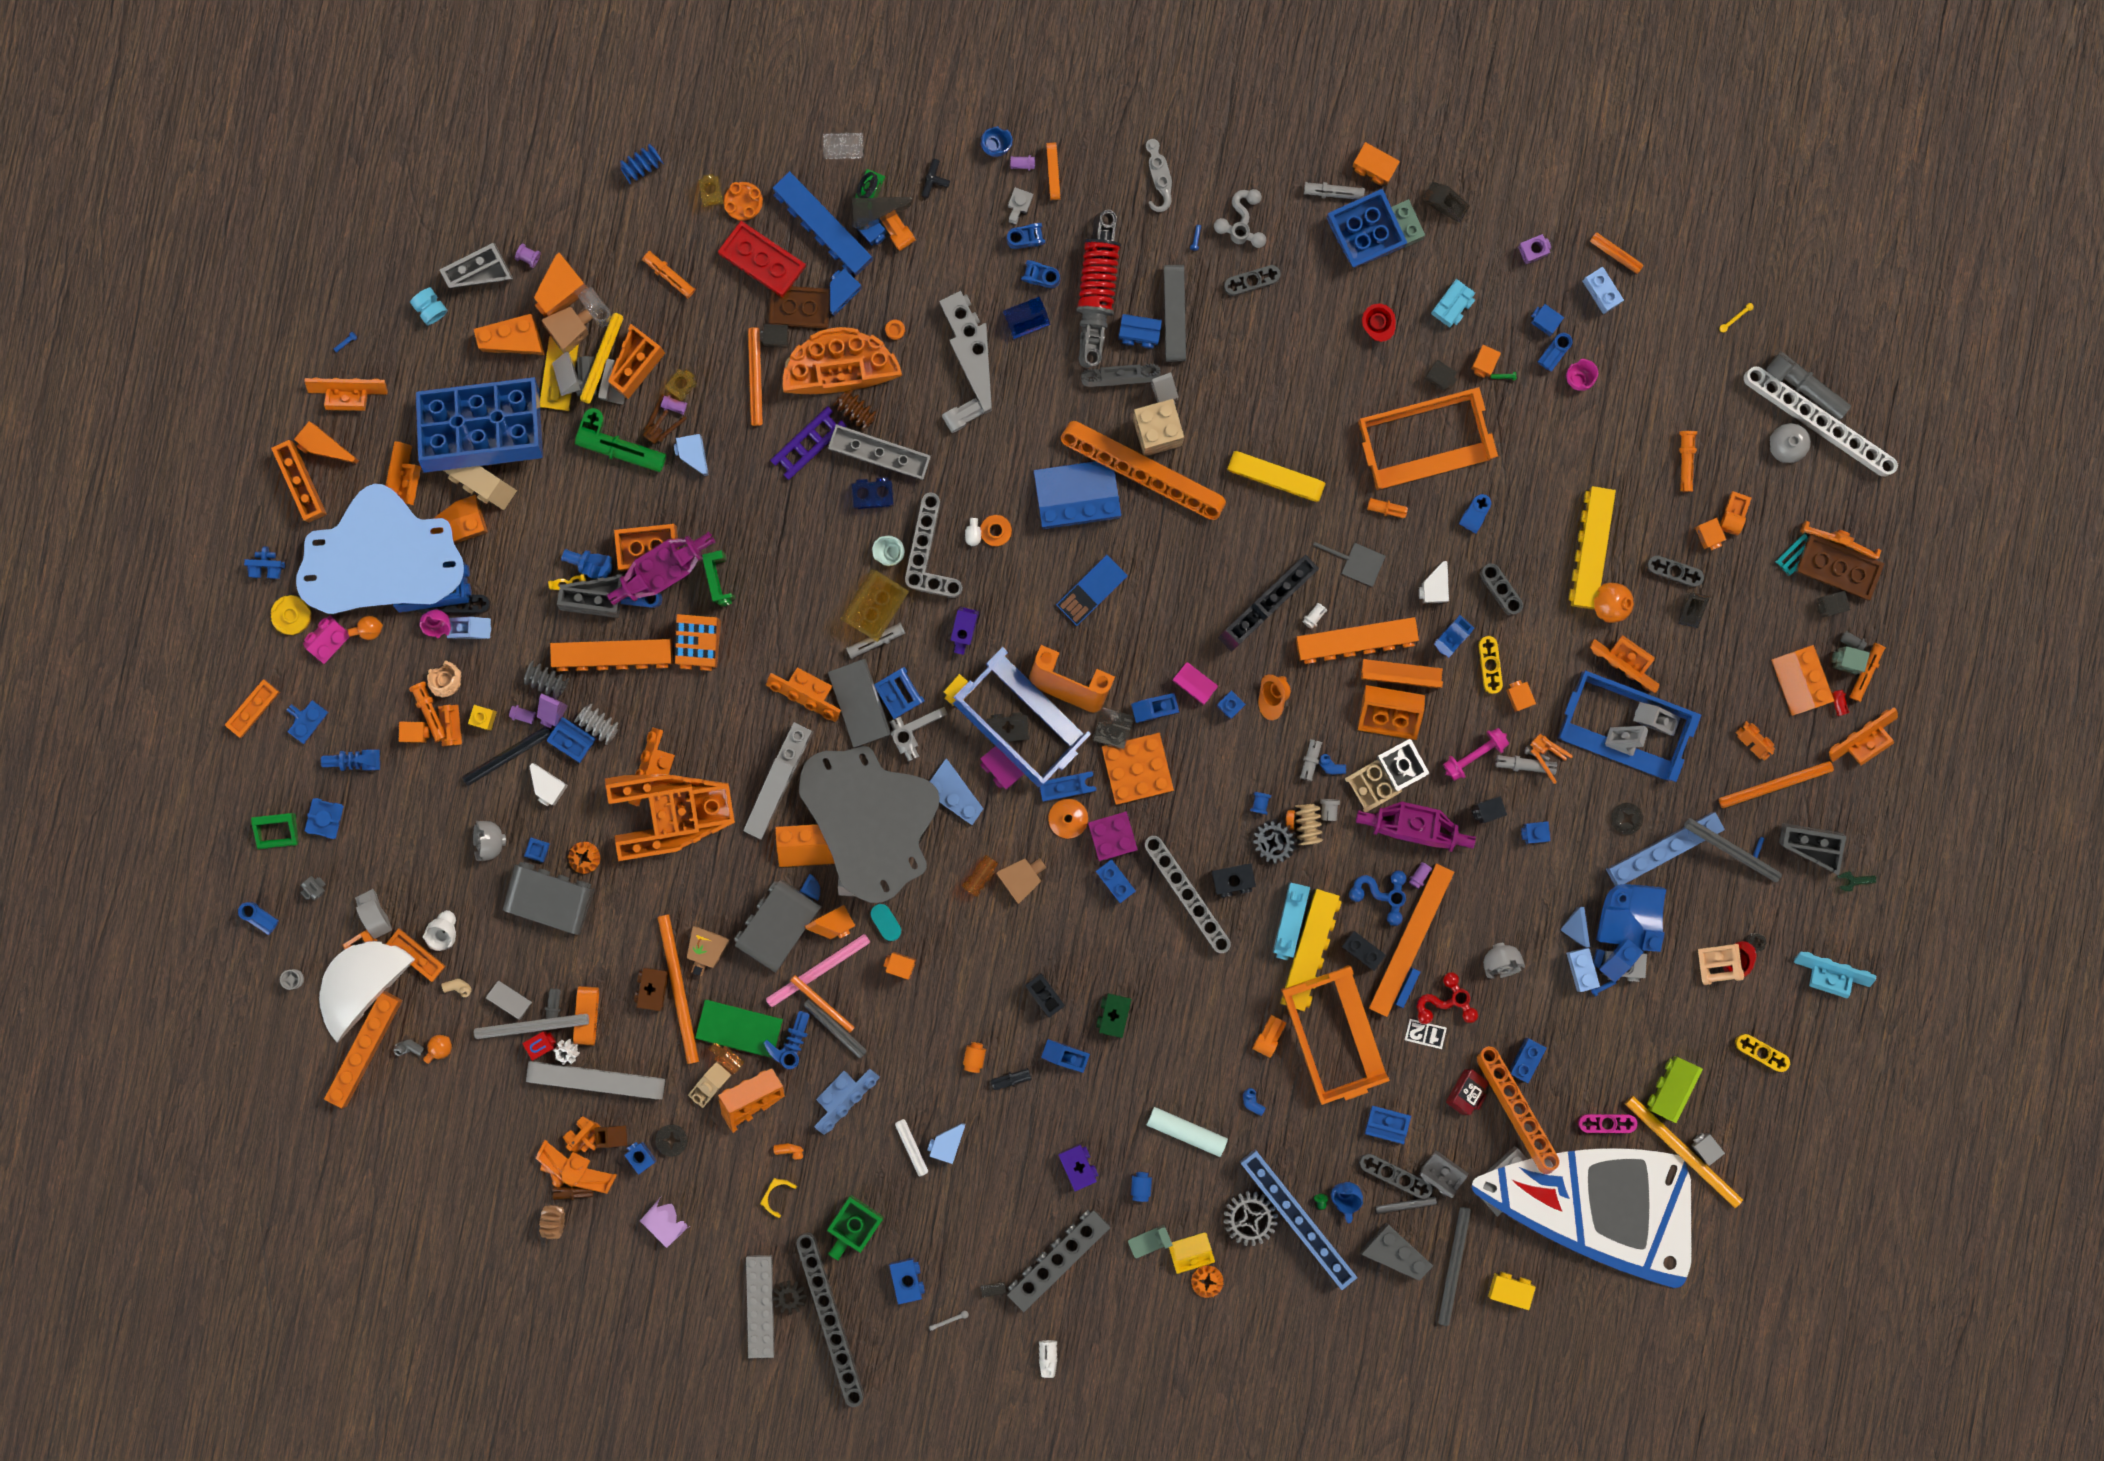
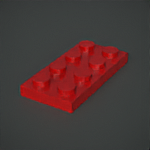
M740 221L718 250L720 256L781 297L785 296L806 267L805 263L742 221Z

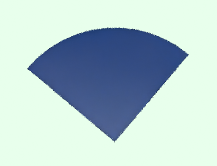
M809 874L800 892L818 901L820 885L817 879Z

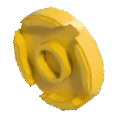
M289 595L281 597L274 603L271 609L272 624L278 631L284 634H299L311 622L312 613L310 606L298 596Z

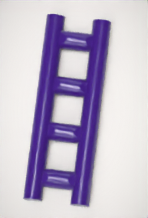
M828 406L770 460L775 466L780 462L788 470L784 474L788 480L831 441L836 425L846 427L842 420L836 424L829 417L833 411ZM822 422L831 429L823 438L814 430ZM808 435L817 443L809 451L800 444ZM793 449L802 456L794 465L785 457Z

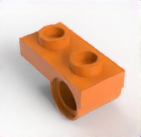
M1734 491L1731 492L1720 523L1722 531L1736 536L1741 533L1751 497Z

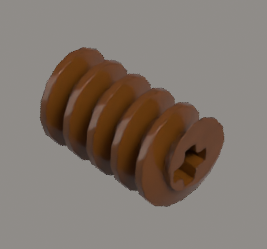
M853 389L845 391L833 406L839 404L838 411L845 409L844 416L851 415L849 421L854 422L857 420L855 426L858 428L863 425L861 432H864L874 422L877 411L869 413L871 406L868 405L864 408L865 400L858 402L859 395L857 394L852 397Z

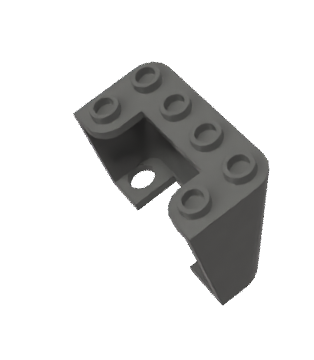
M520 862L515 864L503 911L580 935L595 889L590 888L591 884L581 880L577 881V883L569 882V877L559 874L557 877L551 876L550 871L541 868L537 871L534 869L535 865Z
M784 880L773 882L768 889L770 894L767 899L763 897L757 905L759 910L756 915L751 914L746 921L747 928L745 931H739L734 938L736 942L735 947L777 973L788 957L787 955L805 931V926L813 921L822 906Z

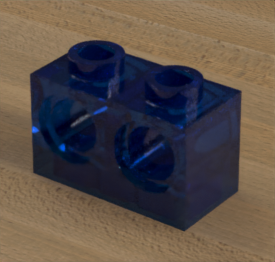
M876 478V482H868V479H860L852 484L854 509L894 506L892 480ZM881 487H885L888 489V495L880 497L877 494L878 490ZM859 490H868V496L865 499H860L858 497Z

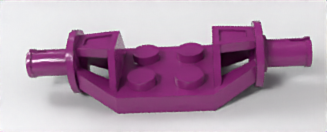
M708 531L695 541L689 536L667 539L634 560L625 576L620 577L622 586L607 594L609 600L612 599L611 603L616 605V603L628 596L633 601H636L641 597L658 594L690 574L698 560L701 561L703 559L701 551L716 543L714 537L710 538L712 534ZM688 544V546H685L681 549H677L680 546Z
M1402 801L1385 808H1379L1376 815L1358 810L1356 823L1373 826L1374 835L1381 833L1396 839L1432 847L1449 848L1450 852L1453 851L1456 845L1473 849L1476 841L1475 836L1460 834L1458 825L1453 824L1441 810ZM1394 815L1393 821L1382 820L1384 816ZM1440 826L1450 831L1451 836L1441 833Z

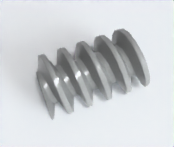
M589 704L579 713L574 723L580 720V727L587 724L586 731L589 732L593 729L592 736L595 737L600 734L599 741L606 739L605 745L607 746L618 732V722L611 725V717L605 721V713L598 716L599 709L591 711L593 704Z

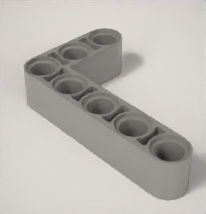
M927 493L923 496L905 582L912 590L957 598L963 591L959 580L926 573L940 509L939 497L935 493ZM930 497L937 500L936 505L932 508L926 506V500ZM930 517L933 520L932 525L924 527L921 524L922 519ZM919 537H927L928 544L926 546H919L917 544ZM916 556L924 558V563L921 566L914 565L913 559ZM917 575L920 577L918 585H911L909 583L911 576ZM932 579L940 582L939 587L935 590L930 589L928 586ZM952 583H956L959 586V591L955 594L948 591V587Z

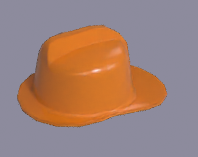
M1268 674L1261 680L1258 706L1262 715L1268 720H1276L1281 716L1284 703L1290 697L1291 690L1285 676L1276 677Z

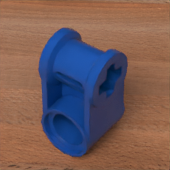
M1034 223L1011 229L1007 234L1008 246L1012 249L1045 244L1046 242L1042 237L1041 231L1042 223ZM1013 234H1017L1021 237V241L1014 243L1010 237Z
M1026 261L1027 268L1024 276L1021 277L1022 281L1052 289L1060 284L1061 278L1057 269L1035 261ZM1048 274H1055L1057 276L1054 282H1048L1046 277Z
M1484 494L1476 496L1462 516L1459 525L1476 534L1491 507L1490 498ZM1484 499L1486 507L1478 508L1477 500Z

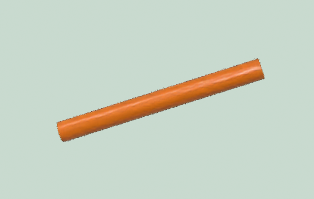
M796 975L790 979L796 987L846 1031L850 1033L855 1028Z

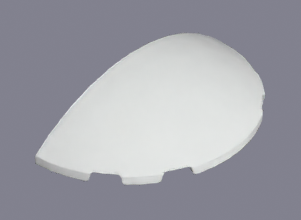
M368 941L345 949L333 959L323 976L319 1001L324 1023L336 1042H339L364 1015L363 1013L415 960L409 953L397 946L382 944L380 941Z

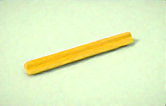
M613 313L580 396L582 402L589 404L592 400L606 360L609 357L623 321L621 314Z

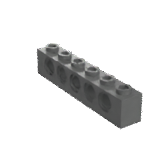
M1087 1209L1079 1217L1081 1221L1076 1226L1073 1223L1065 1231L1067 1235L1062 1240L1057 1238L1051 1244L1052 1249L1048 1253L1044 1251L1036 1259L1038 1263L1033 1268L1029 1266L1022 1273L1024 1277L1019 1282L1014 1280L1008 1286L1007 1296L1023 1312L1110 1229V1225L1094 1209L1091 1211ZM1089 1226L1092 1232L1090 1235L1084 1236L1080 1232L1081 1228ZM1075 1240L1078 1244L1076 1249L1069 1250L1066 1247L1067 1241ZM1054 1254L1062 1255L1063 1261L1060 1264L1052 1262L1051 1258ZM1040 1268H1046L1049 1274L1047 1277L1041 1278L1038 1276L1037 1271ZM1024 1283H1033V1291L1026 1292L1023 1289Z

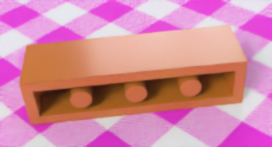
M288 440L272 447L271 449L303 520L310 523L327 515L296 444Z

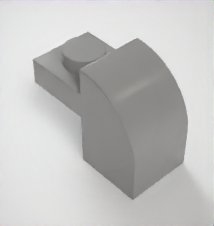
M373 889L355 898L359 917L374 939L392 931L388 916L381 908L377 894Z

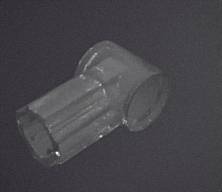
M592 287L583 290L578 295L579 300L589 311L598 326H608L612 317L609 308L605 306ZM606 312L607 316L605 319H598V314Z

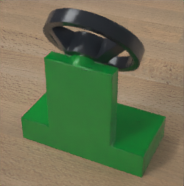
M866 169L864 176L858 184L857 194L852 207L871 213L884 183L885 176Z

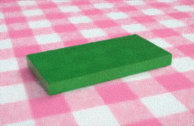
M705 999L695 1038L772 1058L766 1050L764 1042L767 1040L776 1047L783 1019Z

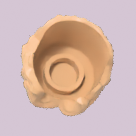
M444 661L443 666L439 669L428 670V687L435 696L448 697L458 691L461 685V671L456 665Z

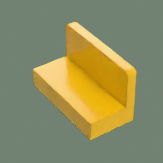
M1206 1233L1172 1242L1173 1246L1169 1247L1177 1274L1215 1263Z

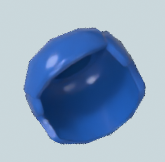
M996 126L987 129L981 136V147L986 154L992 157L1003 156L1011 148L1013 138L1009 130H1002Z

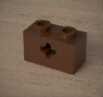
M644 967L643 971H639L637 982L640 983V989L636 991L634 998L637 1008L655 1011L663 1010L669 971ZM652 983V987L656 988V990L649 994V990H646V987Z

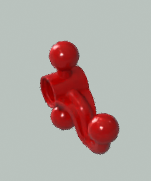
M1449 972L1443 977L1445 986L1453 991L1451 999L1444 1002L1432 994H1425L1417 1001V1010L1419 1012L1417 1018L1420 1023L1425 1025L1433 1020V1013L1429 1009H1425L1426 1002H1431L1439 1009H1449L1455 1005L1463 1009L1462 1017L1467 1023H1474L1478 1019L1477 1010L1469 1005V993L1459 987V977L1454 972ZM1460 992L1465 993L1466 1000L1463 1003L1456 1002V994Z

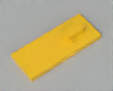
M549 336L540 407L569 411L572 393L561 396L552 365L555 360L563 355V352L551 336ZM579 344L569 352L575 369Z

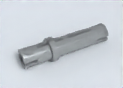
M1305 182L1304 195H1318L1321 198H1326L1327 196L1358 200L1364 197L1365 188L1327 185V182H1323V184Z
M898 623L886 630L881 629L879 633L846 649L850 658L853 659L884 643L889 644L890 640L906 633L902 624ZM874 641V643L869 644V645H867V646H865V647L859 649L860 647H862V646H864V645H866V644L871 643V642Z
M1516 755L1514 757L1496 756L1497 762H1495V767L1546 773L1538 760L1524 759ZM1544 761L1551 773L1555 775L1557 769L1554 768L1557 767V762Z

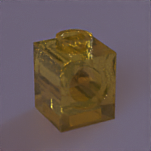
M709 174L703 176V179L698 180L704 207L724 203L718 176ZM710 185L716 187L715 192L712 194L706 193V188Z
M678 369L665 386V389L683 402L697 384L693 379L695 376L687 369L684 372ZM680 379L687 380V385L684 388L677 387V382Z

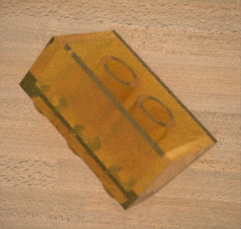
M871 569L842 615L841 620L878 642L909 591L877 570Z

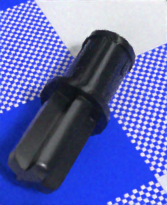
M1026 1068L993 1078L991 1084L994 1090H998L1008 1086L1015 1087V1084L1032 1079L1029 1069Z

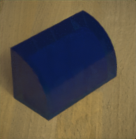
M1040 296L1003 310L1014 339L1051 325Z

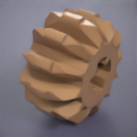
M550 1205L543 1208L539 1224L541 1237L546 1239H559L565 1227L563 1207Z

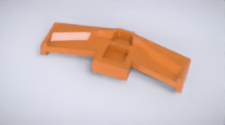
M1805 521L1801 527V533L1813 534L1844 547H1850L1875 560L1880 557V549H1876L1873 552L1853 542L1855 538L1850 537V533L1838 530V532L1828 533L1809 527L1810 522Z
M544 1140L536 1156V1159L560 1178L563 1183L571 1187L576 1186L608 1194L617 1177V1174L587 1169L590 1160L574 1152L567 1159L550 1145L547 1140Z

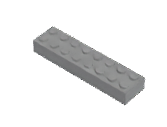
M839 425L835 426L828 447L829 450L920 480L924 479L931 457L930 455Z
M772 1255L747 1256L748 1358H774Z

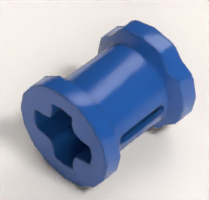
M1254 791L1255 799L1253 808H1250V811L1267 815V804L1272 795Z

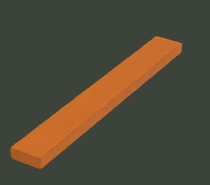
M1437 863L1435 864L1369 1009L1386 1017L1388 1016L1454 871Z

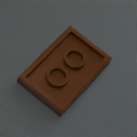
M791 286L784 297L771 290L769 325L829 329L830 289Z

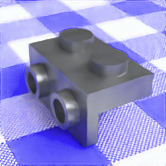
M1437 1150L1423 1165L1420 1176L1426 1183L1434 1185L1441 1194L1450 1198L1455 1196L1456 1190L1469 1174Z

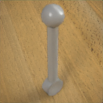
M962 1311L960 1315L929 1326V1329L931 1331L960 1318H968L969 1313Z

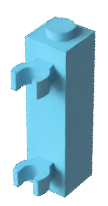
M1289 882L1273 948V953H1277L1276 958L1288 960V957H1294L1310 887Z

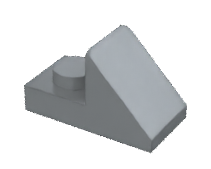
M1645 726L1610 727L1605 745L1633 756L1636 747L1644 746L1648 729Z

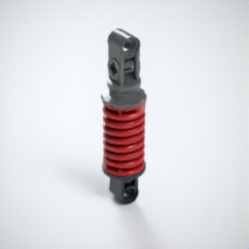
M1104 210L1094 217L1092 239L1084 240L1086 253L1083 255L1084 261L1082 263L1084 268L1081 272L1083 276L1081 277V291L1079 292L1081 298L1078 301L1076 310L1082 313V320H1080L1082 331L1080 335L1079 363L1085 368L1096 366L1101 362L1105 337L1104 329L1108 327L1106 318L1107 316L1114 315L1112 308L1114 300L1110 297L1115 296L1113 289L1116 288V284L1112 282L1117 280L1115 274L1118 273V270L1114 267H1117L1119 264L1116 260L1119 259L1118 251L1122 244L1114 241L1117 216L1112 210ZM1103 215L1108 218V225L1103 223ZM1088 353L1093 356L1092 363L1087 360Z

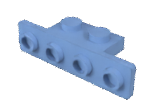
M869 1069L855 1082L847 1072L843 1071L816 1099L827 1113L814 1127L824 1135L831 1131L835 1124L848 1113L855 1103L862 1099V1096L876 1084L880 1077Z

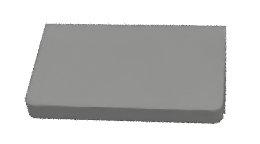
M607 359L598 398L603 401L623 405L625 396L615 390L608 382L616 361Z

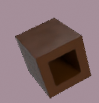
M626 1125L595 1127L596 1148L627 1146Z

